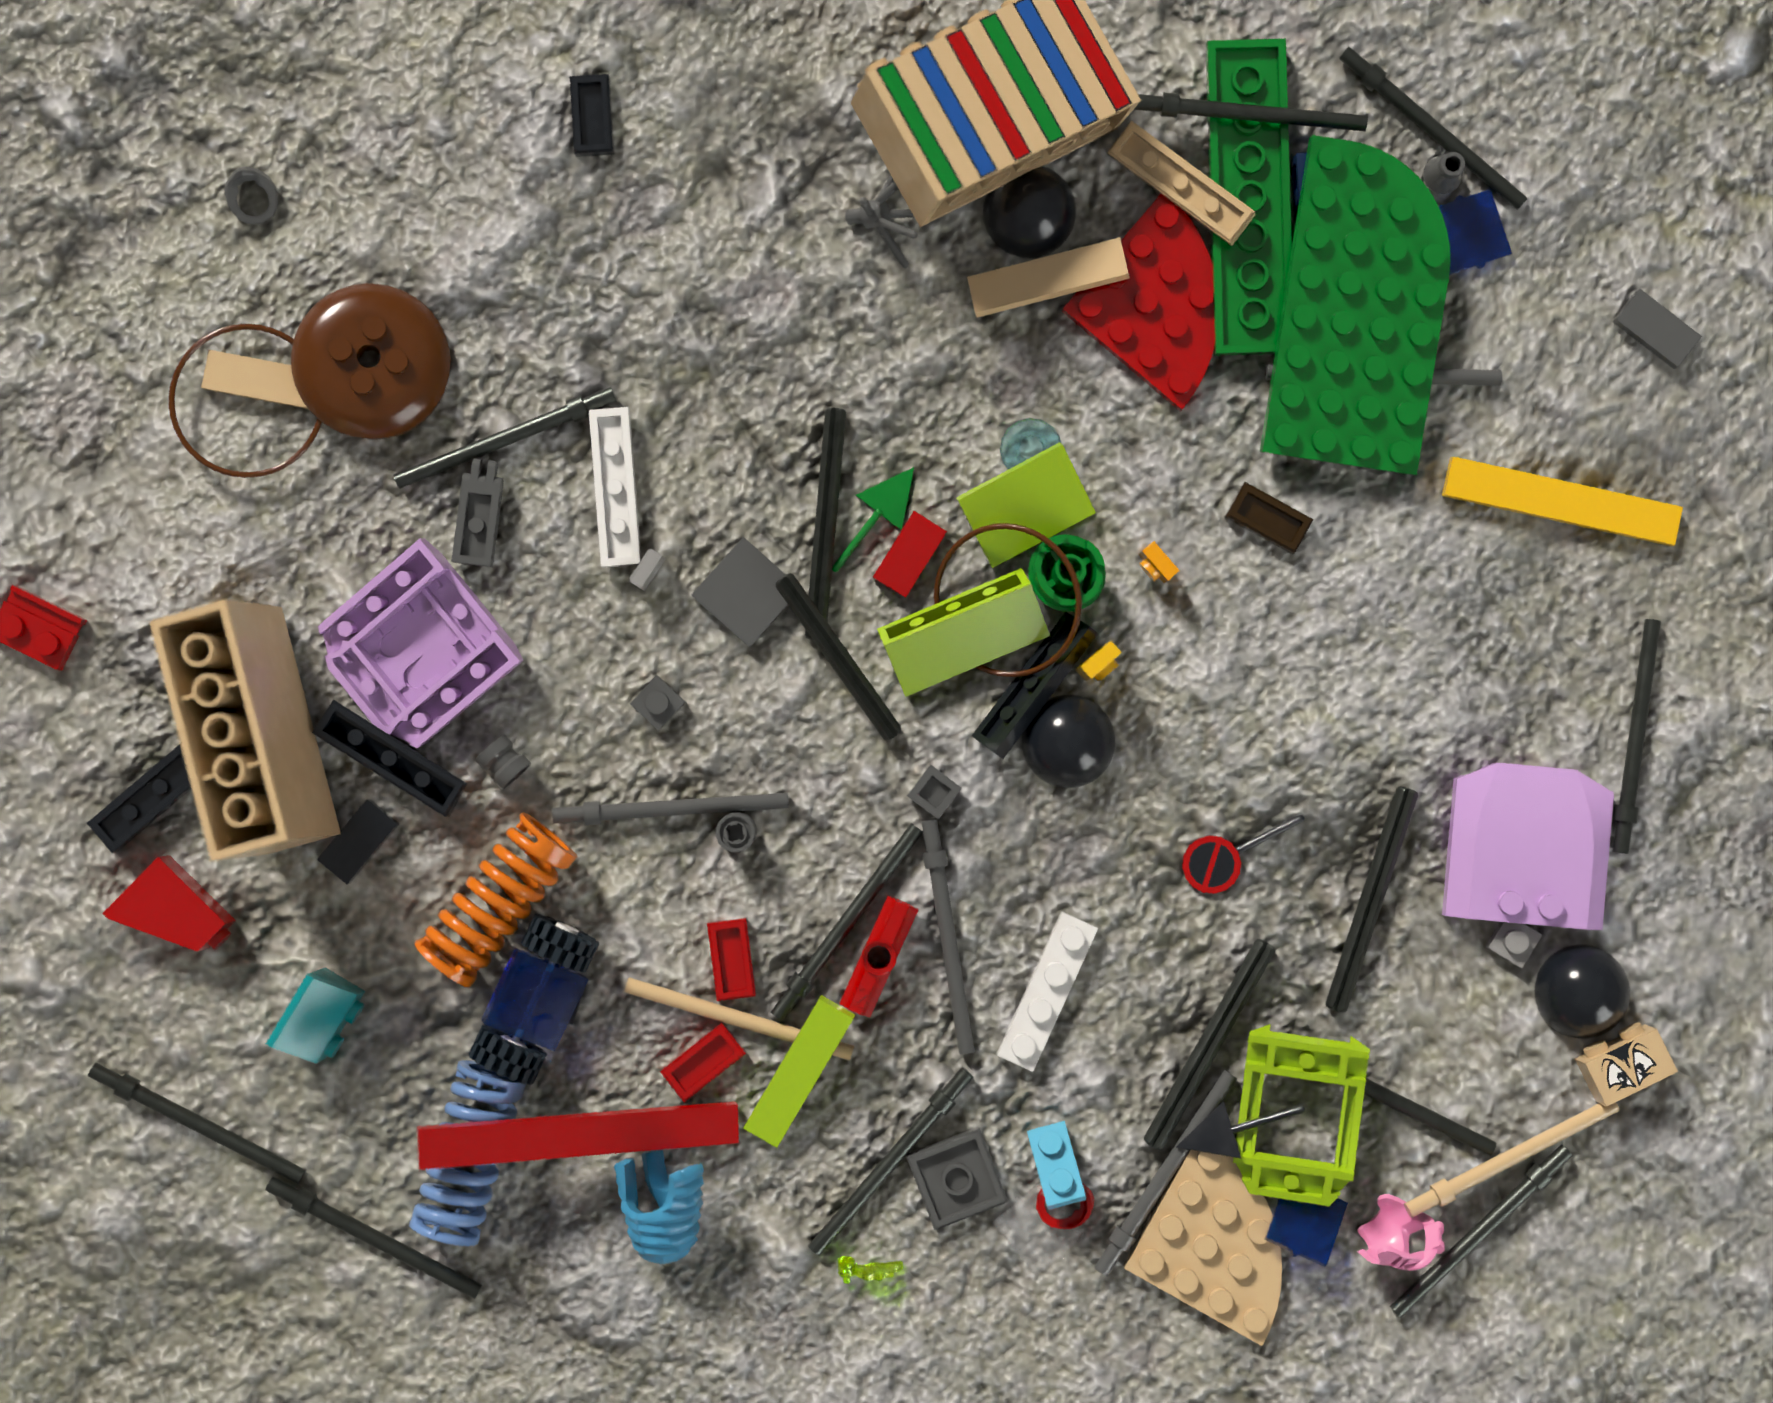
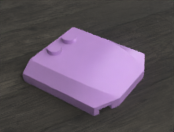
M425 538L418 539L318 626L320 635L323 634L328 655L325 656L328 670L372 724L390 735L409 742V745L415 748L422 747L524 661L513 640L443 554Z
M1492 763L1469 774L1454 778L1442 915L1475 920L1602 930L1614 793L1574 769Z

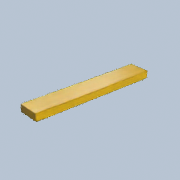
M1454 456L1449 459L1442 496L1667 546H1674L1676 543L1683 507Z

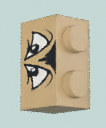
M1641 1023L1631 1024L1618 1032L1620 1037L1607 1043L1605 1040L1594 1042L1583 1049L1585 1054L1575 1058L1596 1102L1607 1107L1678 1072L1656 1028L1645 1024L1641 1025Z

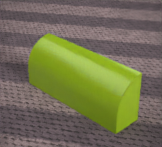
M1022 568L877 628L905 697L1050 636L1032 585Z

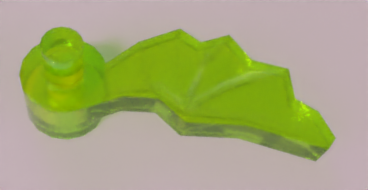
M843 1256L838 1259V1274L843 1277V1283L845 1284L850 1283L851 1277L854 1275L866 1281H882L885 1278L894 1277L895 1273L903 1269L902 1261L871 1262L867 1265L855 1264V1259L850 1256Z

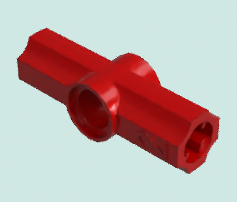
M887 895L839 1002L840 1005L857 1014L871 1017L919 911L918 908ZM875 946H882L888 949L891 956L889 962L880 967L871 964L867 956L870 949Z

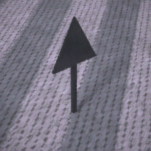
M1223 1101L1176 1148L1242 1159L1234 1134L1304 1113L1305 1107L1299 1105L1231 1126Z

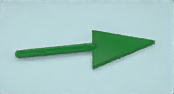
M914 467L856 494L858 498L874 509L875 512L832 566L833 572L840 570L881 516L902 530Z

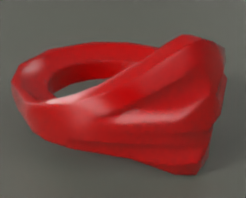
M1082 1183L1086 1200L1080 1201V1208L1074 1210L1071 1216L1055 1218L1046 1211L1045 1197L1041 1188L1037 1194L1036 1210L1041 1220L1052 1228H1076L1090 1218L1094 1207L1092 1191Z

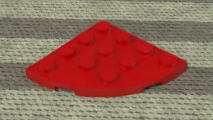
M1160 194L1121 239L1130 279L1076 292L1064 306L1062 312L1181 412L1201 383L1215 346L1213 264L1200 233L1186 212Z

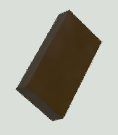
M1247 482L1242 484L1224 516L1292 555L1297 551L1314 520Z

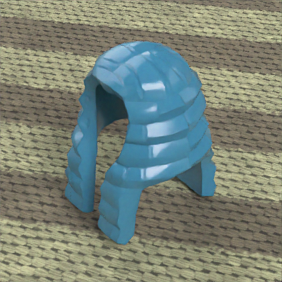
M652 1150L642 1153L645 1182L659 1206V1209L653 1212L644 1213L638 1210L634 1158L631 1157L614 1165L616 1183L618 1185V1194L622 1200L621 1211L625 1214V1223L628 1225L627 1233L633 1248L638 1251L642 1259L656 1264L672 1263L685 1257L690 1252L691 1247L697 1242L696 1235L700 1229L698 1220L701 1217L699 1210L703 1205L701 1198L703 1193L700 1189L704 1184L702 1176L704 1172L703 1164L690 1165L670 1174L668 1178L663 1150Z

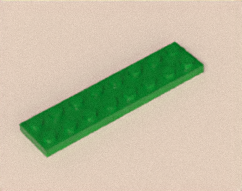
M1286 39L1208 40L1206 43L1207 101L1288 108ZM1208 117L1209 178L1256 212V216L1232 246L1211 231L1215 331L1214 356L1275 354L1292 249L1288 124Z

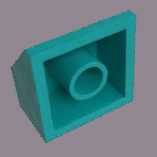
M326 967L306 974L265 1044L273 1049L313 1063H318L327 1056L333 1058L344 1041V1037L340 1036L347 1022L353 1024L364 1007V1003L360 999L365 990Z

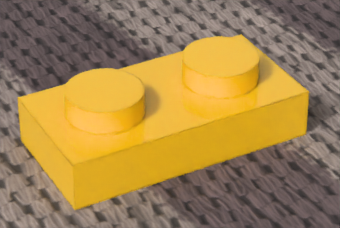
M1109 641L1075 670L1084 681L1090 680L1093 677L1097 681L1102 680L1119 666L1115 658L1122 652L1112 641Z

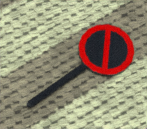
M1298 815L1236 848L1230 841L1221 836L1207 835L1197 838L1188 846L1183 855L1182 868L1185 878L1193 888L1203 893L1216 894L1226 891L1236 882L1240 874L1241 860L1239 854L1302 823L1305 820L1304 816Z

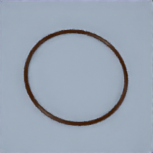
M230 325L202 337L181 358L170 384V417L182 445L204 466L233 477H261L280 471L299 459L313 443L322 422L318 419L316 420L308 440L288 460L269 469L240 472L217 466L199 455L186 440L176 417L175 391L180 373L191 355L207 341L223 333L236 330H258L271 333L286 340L291 345L294 341L289 335L264 325Z
M998 523L986 525L963 536L947 552L936 576L934 604L940 602L941 579L947 563L956 550L972 537L991 530L1010 529L1025 532L1043 541L1060 557L1070 574L1074 586L1076 600L1075 617L1067 640L1049 660L1031 669L1008 672L992 669L984 665L975 667L988 674L1001 677H1022L1035 674L1056 662L1072 643L1081 618L1082 600L1080 585L1066 555L1045 535L1017 524Z

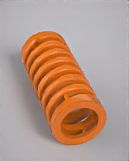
M524 812L519 815L520 822L516 827L524 833L527 832L532 838L535 836L538 841L536 843L514 827L506 831V836L521 848L538 868L525 862L502 844H496L492 851L522 879L526 886L500 871L488 860H483L479 864V869L497 883L513 902L493 892L475 877H468L465 883L472 892L482 898L495 911L500 919L479 908L462 893H455L452 897L453 903L475 920L487 936L466 925L451 911L443 909L439 912V919L460 935L474 952L456 944L435 926H428L425 929L426 935L414 943L419 953L431 965L463 987L470 988L477 980V971L491 963L489 951L498 952L504 947L505 939L503 935H513L518 930L516 918L525 919L529 917L532 911L529 901L538 903L544 899L545 890L542 885L553 886L558 882V873L555 867L567 869L578 857L560 837Z

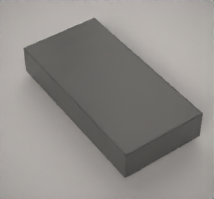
M1641 289L1635 291L1612 321L1673 369L1680 366L1702 337Z

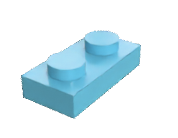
M1065 1121L1028 1130L1027 1135L1048 1210L1086 1200Z

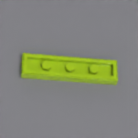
M823 995L820 996L743 1129L776 1148L779 1146L852 1023L855 1014Z

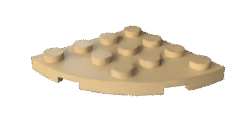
M1190 1150L1167 1185L1123 1267L1127 1271L1263 1346L1278 1308L1282 1283L1281 1246L1272 1212L1264 1196L1249 1194L1242 1181V1174L1236 1163H1233L1234 1157Z

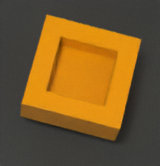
M1155 541L1138 554L1143 559L1139 563L1140 567L1154 582L1159 578L1165 583L1180 571Z

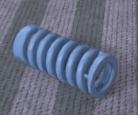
M459 1061L455 1076L467 1079V1077L477 1080V1084L473 1085L455 1081L451 1085V1092L463 1098L485 1102L499 1111H484L459 1102H447L444 1108L445 1113L470 1122L516 1119L517 1109L512 1103L519 1101L523 1097L526 1084H521L517 1080H509L506 1076H499L496 1072L489 1071L484 1068L485 1066L478 1065L474 1061ZM484 1083H486L489 1085H493V1089L495 1090L500 1089V1087H502V1089L500 1091L487 1090L482 1087ZM442 1122V1123H440L439 1125H441V1124H454V1123H452V1122ZM472 1165L482 1171L477 1173L467 1172L457 1167L426 1169V1173L435 1179L468 1186L476 1193H463L441 1184L423 1183L420 1187V1194L425 1198L448 1205L462 1206L470 1213L462 1214V1208H458L453 1212L439 1206L419 1203L414 1207L409 1223L410 1228L422 1236L446 1244L457 1246L477 1245L481 1232L477 1225L485 1221L487 1214L483 1205L491 1201L493 1195L489 1185L494 1183L499 1176V1170L496 1165ZM440 1227H445L461 1234H449L439 1230Z

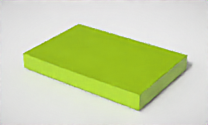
M1060 442L956 497L972 531L986 525L1009 523L1031 528L1050 538L1096 513L1063 444ZM1010 529L991 530L975 536L992 568L1043 542L1025 532Z

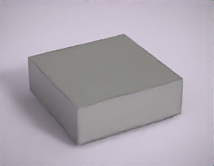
M648 549L630 576L629 582L646 591L666 558L653 549Z

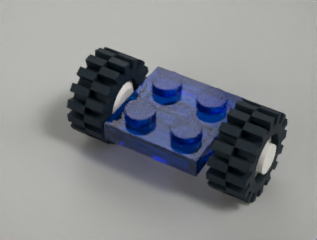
M537 913L534 914L521 943L528 950L538 953L537 955L544 959L514 948L481 1018L484 1024L481 1026L468 1054L472 1060H475V1063L485 1066V1069L494 1071L499 1076H506L509 1080H517L521 1084L527 1083L529 1085L534 1084L547 1056V1053L541 1047H537L536 1044L552 1051L556 1050L589 980L585 975L577 972L585 973L599 946V941L588 936L587 933L579 931L577 928L569 926L560 920L557 921L552 917H546L543 914Z

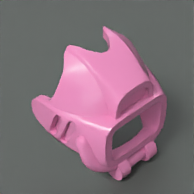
M1383 1194L1377 1199V1204L1380 1208L1378 1213L1368 1223L1361 1225L1357 1229V1232L1367 1243L1369 1249H1362L1357 1252L1373 1264L1391 1266L1408 1271L1422 1269L1432 1262L1436 1254H1441L1445 1251V1243L1442 1241L1444 1224L1440 1221L1435 1222L1431 1216L1425 1213L1411 1218L1404 1207V1203H1406L1404 1200L1391 1194ZM1424 1229L1426 1239L1425 1251L1409 1254L1410 1235Z

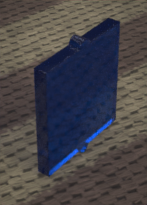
M1491 189L1465 198L1462 195H1458L1453 202L1439 206L1448 231L1450 244L1449 275L1473 267L1482 269L1486 263L1512 254Z
M1338 1198L1330 1206L1278 1199L1264 1240L1290 1251L1292 1257L1299 1255L1325 1267L1328 1264L1348 1203Z

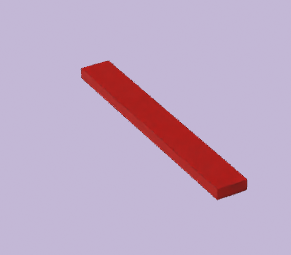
M735 1101L417 1126L419 1170L739 1143L738 1104Z

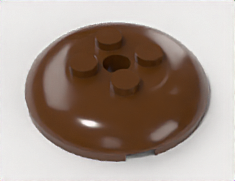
M365 283L347 286L321 299L310 309L300 323L291 351L293 380L302 401L319 421L336 432L353 437L366 438L367 440L387 439L401 435L427 419L443 398L451 368L447 338L442 326L431 310L411 294L383 284ZM364 351H376L381 354L379 363L371 368L362 366L360 358Z

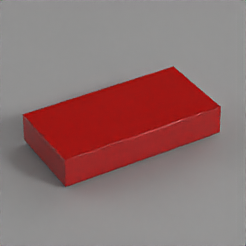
M913 511L872 578L906 599L947 531Z
M747 917L708 922L707 927L717 1001L756 997Z
M721 1022L665 1066L660 1073L682 1101L686 1102L747 1052L724 1022Z

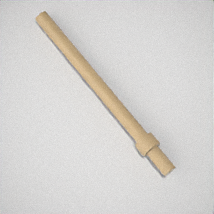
M630 977L624 991L628 994L790 1043L794 1042L801 1030ZM840 1041L832 1056L850 1061L854 1045Z
M1616 1102L1607 1107L1598 1103L1449 1181L1442 1179L1430 1185L1429 1191L1404 1203V1207L1411 1218L1436 1205L1443 1207L1455 1201L1457 1194L1619 1112V1106Z

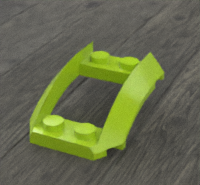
M1271 1024L1249 1031L1238 1124L1259 1118L1264 1074L1344 1085L1334 1163L1256 1152L1258 1127L1237 1133L1236 1142L1242 1159L1233 1158V1163H1236L1242 1174V1181L1249 1194L1330 1206L1340 1196V1191L1350 1181L1354 1180L1370 1049L1352 1036H1350V1042L1274 1032L1270 1031Z

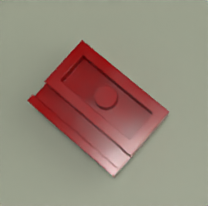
M12 585L7 601H4L0 608V643L55 670L63 671L79 638L78 634L87 620L19 586Z

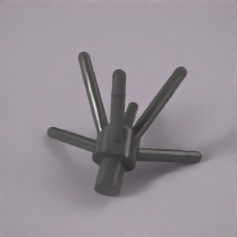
M890 175L875 200L868 201L867 198L862 197L860 199V208L847 210L845 217L848 225L863 223L866 228H876L901 266L907 268L909 266L908 261L887 229L912 239L917 238L918 233L889 221L890 218L914 217L910 209H889L886 200L898 190L896 183Z

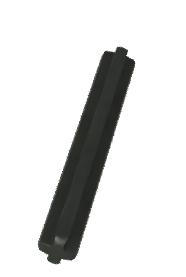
M789 573L776 582L777 590L879 734L886 741L897 736L901 732V726L794 574Z

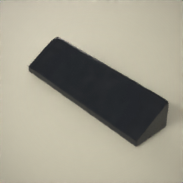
M335 700L331 702L312 732L320 739L445 817H450L467 785L463 780Z

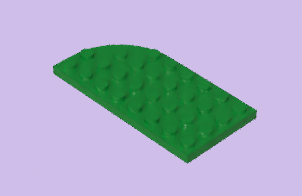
M1317 135L1309 137L1260 452L1417 475L1449 281L1450 244L1443 215L1436 200L1423 181L1400 160L1370 145Z

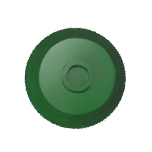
M1062 534L1050 537L1049 539L1066 555L1076 573L1080 585L1082 609L1090 606L1100 596L1105 584V562L1100 551L1090 541L1075 535ZM1042 542L1033 552L1029 562L1028 575L1033 591L1047 606L1059 611L1074 612L1076 600L1070 574L1060 557L1047 544Z

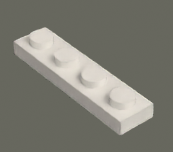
M628 407L589 410L601 567L638 565L641 561L630 409Z
M1061 911L997 1051V1056L1032 1072L1034 1071L1096 935L1097 927Z

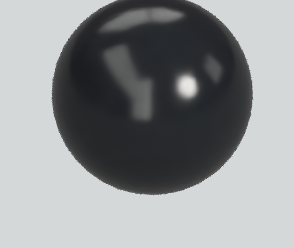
M1045 166L1031 170L986 194L983 204V220L991 239L1005 252L1022 258L1042 257L1057 250L1068 239L1076 219V203L1071 188L1058 173Z
M1059 695L1048 699L1023 732L1022 750L1028 766L1041 780L1056 787L1077 788L1093 782L1107 769L1115 751V732L1110 718L1095 702L1078 695Z
M1580 944L1556 951L1543 963L1536 977L1534 996L1540 1015L1552 1029L1568 1037L1589 1039L1611 1031L1622 1020L1629 1006L1630 985L1624 969L1612 955L1600 948Z

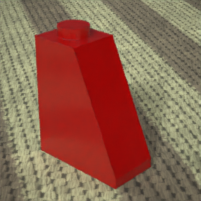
M170 855L157 857L102 913L109 920L197 952L209 949L210 947L213 950L219 948L231 936L232 933L228 929L236 921Z

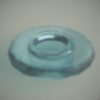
M1033 418L1019 420L1011 425L1003 435L1000 446L1002 461L1007 469L1027 460L1020 454L1019 450L1021 441L1031 437L1039 440L1042 444V451L1059 442L1061 443L1060 436L1055 429L1045 421Z

